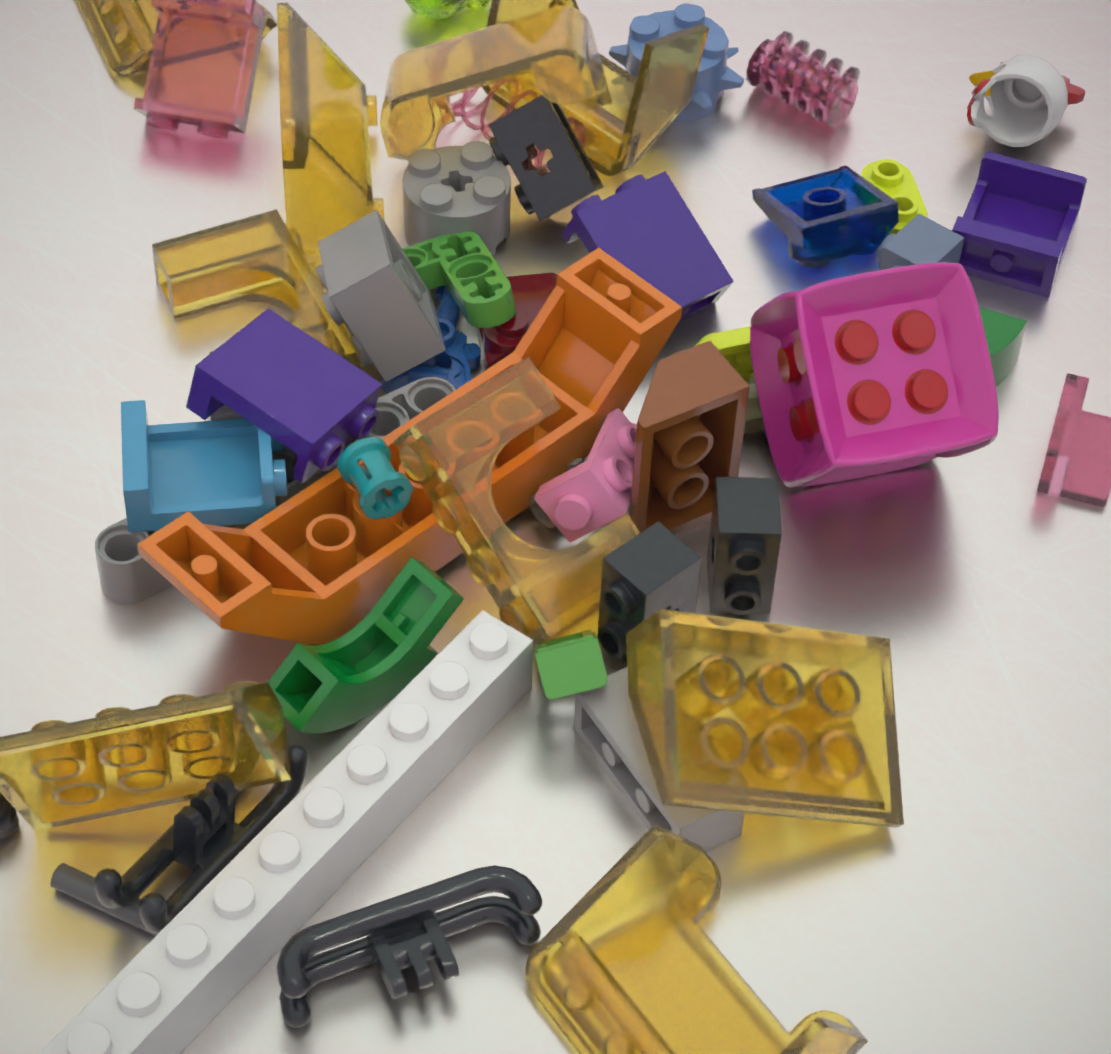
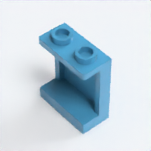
M145 400L121 402L123 495L129 533L160 530L188 511L203 524L216 526L249 524L276 508V496H287L285 459L272 460V452L284 451L283 444L247 419L148 425Z

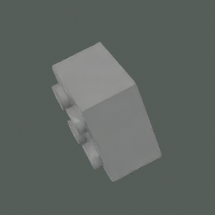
M378 210L318 242L322 264L316 267V270L327 290L322 295L323 303L333 321L337 325L346 322L354 334L350 337L357 356L365 367L374 364L387 382L446 350L432 295Z

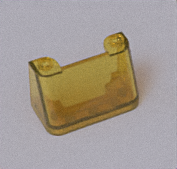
M567 5L555 6L413 49L397 56L391 63L387 75L380 116L381 134L388 157L408 161L410 154L415 150L423 148L432 150L437 148L436 141L439 133L446 125L456 122L449 96L530 72L534 74L540 93L550 102L566 105L581 101L584 109L587 111L611 104V95L592 26L588 18L574 7Z

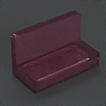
M1067 373L1037 492L1098 507H1105L1111 489V417L1083 411L1082 407L1090 378Z

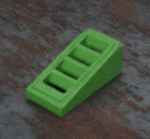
M590 629L537 643L534 654L547 698L552 700L606 685L608 677L595 631L592 632Z

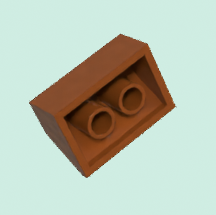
M711 341L687 350L677 351L669 357L658 360L637 420L628 541L658 521L675 535L711 520L716 477H738L750 386Z

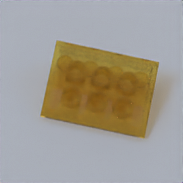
M659 609L626 634L628 696L662 805L894 828L904 825L889 638Z
M239 681L227 685L220 692L200 696L175 694L163 698L156 705L136 709L111 707L99 711L92 718L72 722L47 720L35 724L31 730L0 736V792L35 831L191 800L200 790H206V784L214 775L219 773L226 775L233 781L236 791L291 780L284 711L268 682L259 684L253 681Z

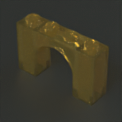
M277 209L152 244L156 285L175 320L237 302L266 303L286 311L293 317L289 321L290 323L359 369L364 366L359 359L360 350L352 338L354 334L350 335L345 322L337 325L323 303L322 295L326 292L316 270L317 264L315 262H307L297 230L295 228H287Z
M527 357L416 423L394 440V443L400 451L399 457L404 470L413 480L420 482L432 501L433 513L437 522L443 530L454 536L466 555V565L471 576L479 585L486 587L500 609V620L532 639L534 646L550 638L600 605L603 557L640 534L628 513L570 548L549 550L526 543L517 537L501 519L495 507L491 491V475L498 454L505 445L538 426L562 409L531 359Z

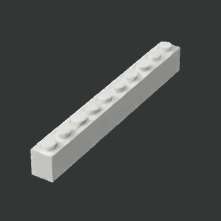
M482 610L38 1054H180L532 687L533 640Z

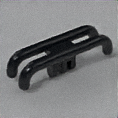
M250 723L242 727L239 734L238 747L230 765L223 774L214 775L206 784V790H200L190 800V806H184L174 816V823L122 876L115 869L111 868L103 869L97 873L94 880V889L98 902L111 910L127 907L140 897L174 861L193 871L190 876L167 900L161 894L149 893L140 902L139 914L143 927L154 934H158L299 794L308 768L307 751L297 745L290 746L285 750L281 770L273 787L238 824L235 822V797L249 783L258 768L265 744V733L261 726Z
M493 865L476 868L309 926L289 939L281 949L276 969L281 987L279 1000L284 1020L290 1027H304L308 1024L311 1017L307 995L313 986L376 963L392 999L407 995L406 981L401 973L402 970L407 968L419 990L432 986L433 978L427 961L434 959L444 980L459 976L458 965L446 938L483 924L501 923L509 927L519 943L533 945L541 935L539 923L533 916L542 907L541 894L532 881L524 874L513 868ZM493 892L501 893L509 897L505 898L499 896H488L473 899L475 897ZM467 901V902H465V903H462V904L453 906V905H455V904H458V903ZM450 907V908H448V909H445V910L436 912V911H438V910H441V909ZM359 939V940H357V941H354V942H351V943L342 945V944H344V943H347V942H350V941ZM339 946V947H337V948H334V949L325 951V950H327V949H330V948Z

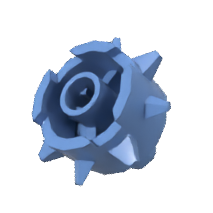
M689 3L681 4L675 10L655 12L648 16L642 15L633 18L629 26L627 44L612 46L609 50V55L626 68L625 75L612 82L613 86H624L629 103L641 113L648 115L649 108L658 112L672 113V122L698 120L714 112L717 108V100L724 94V90L741 88L744 78L727 66V59L739 52L738 47L728 48L729 40L724 29L712 19L705 17V11L702 7Z

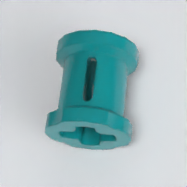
M377 437L357 440L342 452L338 460V471L346 482L355 485L361 495L359 505L365 515L372 519L391 517L400 512L410 502V496L413 491V486L406 475L396 472L390 463L391 451L384 440ZM359 460H363L367 469L359 466ZM383 488L391 491L392 495L388 497Z

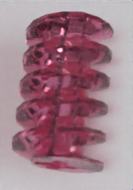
M783 31L775 40L767 39L756 48L748 63L746 80L749 85L761 86L764 93L772 96L777 95L781 102L790 105L794 104L799 112L810 113L814 120L827 122L831 129H838L845 122L855 104L858 94L857 84L860 77L859 68L851 66L842 74L843 61L838 57L831 59L825 66L827 58L825 50L817 48L809 56V42L800 40L793 46L794 37L789 31Z

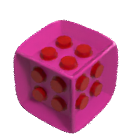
M923 263L828 280L800 291L783 293L761 306L751 317V360L764 427L775 467L784 485L788 488L841 482L906 469L937 457H957L988 446L997 437L999 422L998 400L985 331L972 284L965 269L959 263Z

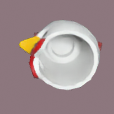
M1017 54L1005 62H1001L993 70L977 72L969 76V80L975 88L971 92L972 98L967 106V118L970 125L982 128L987 135L998 143L1010 147L1029 146L1046 138L1060 122L1067 106L1082 102L1086 92L1083 88L1070 84V79L1061 75L1047 60L1034 55ZM984 97H986L991 107L992 116H988L985 112Z

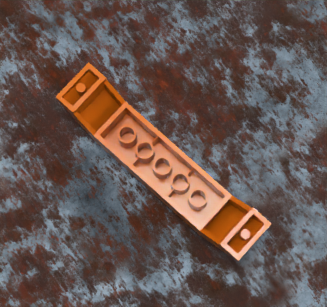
M597 248L557 274L556 287L513 353L381 438L391 451L390 463L395 471L406 475L413 486L410 502L397 514L379 519L367 517L359 505L361 495L354 484H350L343 479L337 467L244 529L203 524L188 511L137 544L138 553L221 629L310 645L329 643L349 632L365 618L411 557L424 562L436 572L532 505L529 502V498L537 493L542 484L567 471V464L575 458L584 459L587 457L607 414L617 408L623 412L681 319L682 307L602 249ZM359 460V466L367 469L363 460ZM383 488L387 496L390 497L392 492Z

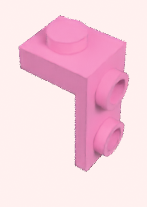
M619 408L607 414L586 461L542 484L534 497L537 504L569 543L625 515L630 505L637 424L631 423Z

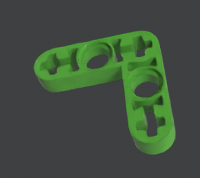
M465 231L456 234H446L402 248L428 290L445 285L467 322L472 326L490 328L508 322L514 317L517 310L510 281L477 233Z

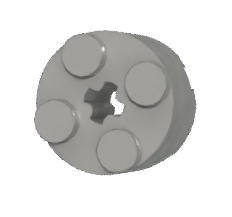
M472 141L464 146H444L432 150L423 148L412 152L408 158V166L403 174V232L407 244L411 246L441 235L472 231L481 237L492 256L495 255L496 246L503 240L506 243L510 235L511 177L507 167L493 155L492 147L484 142Z

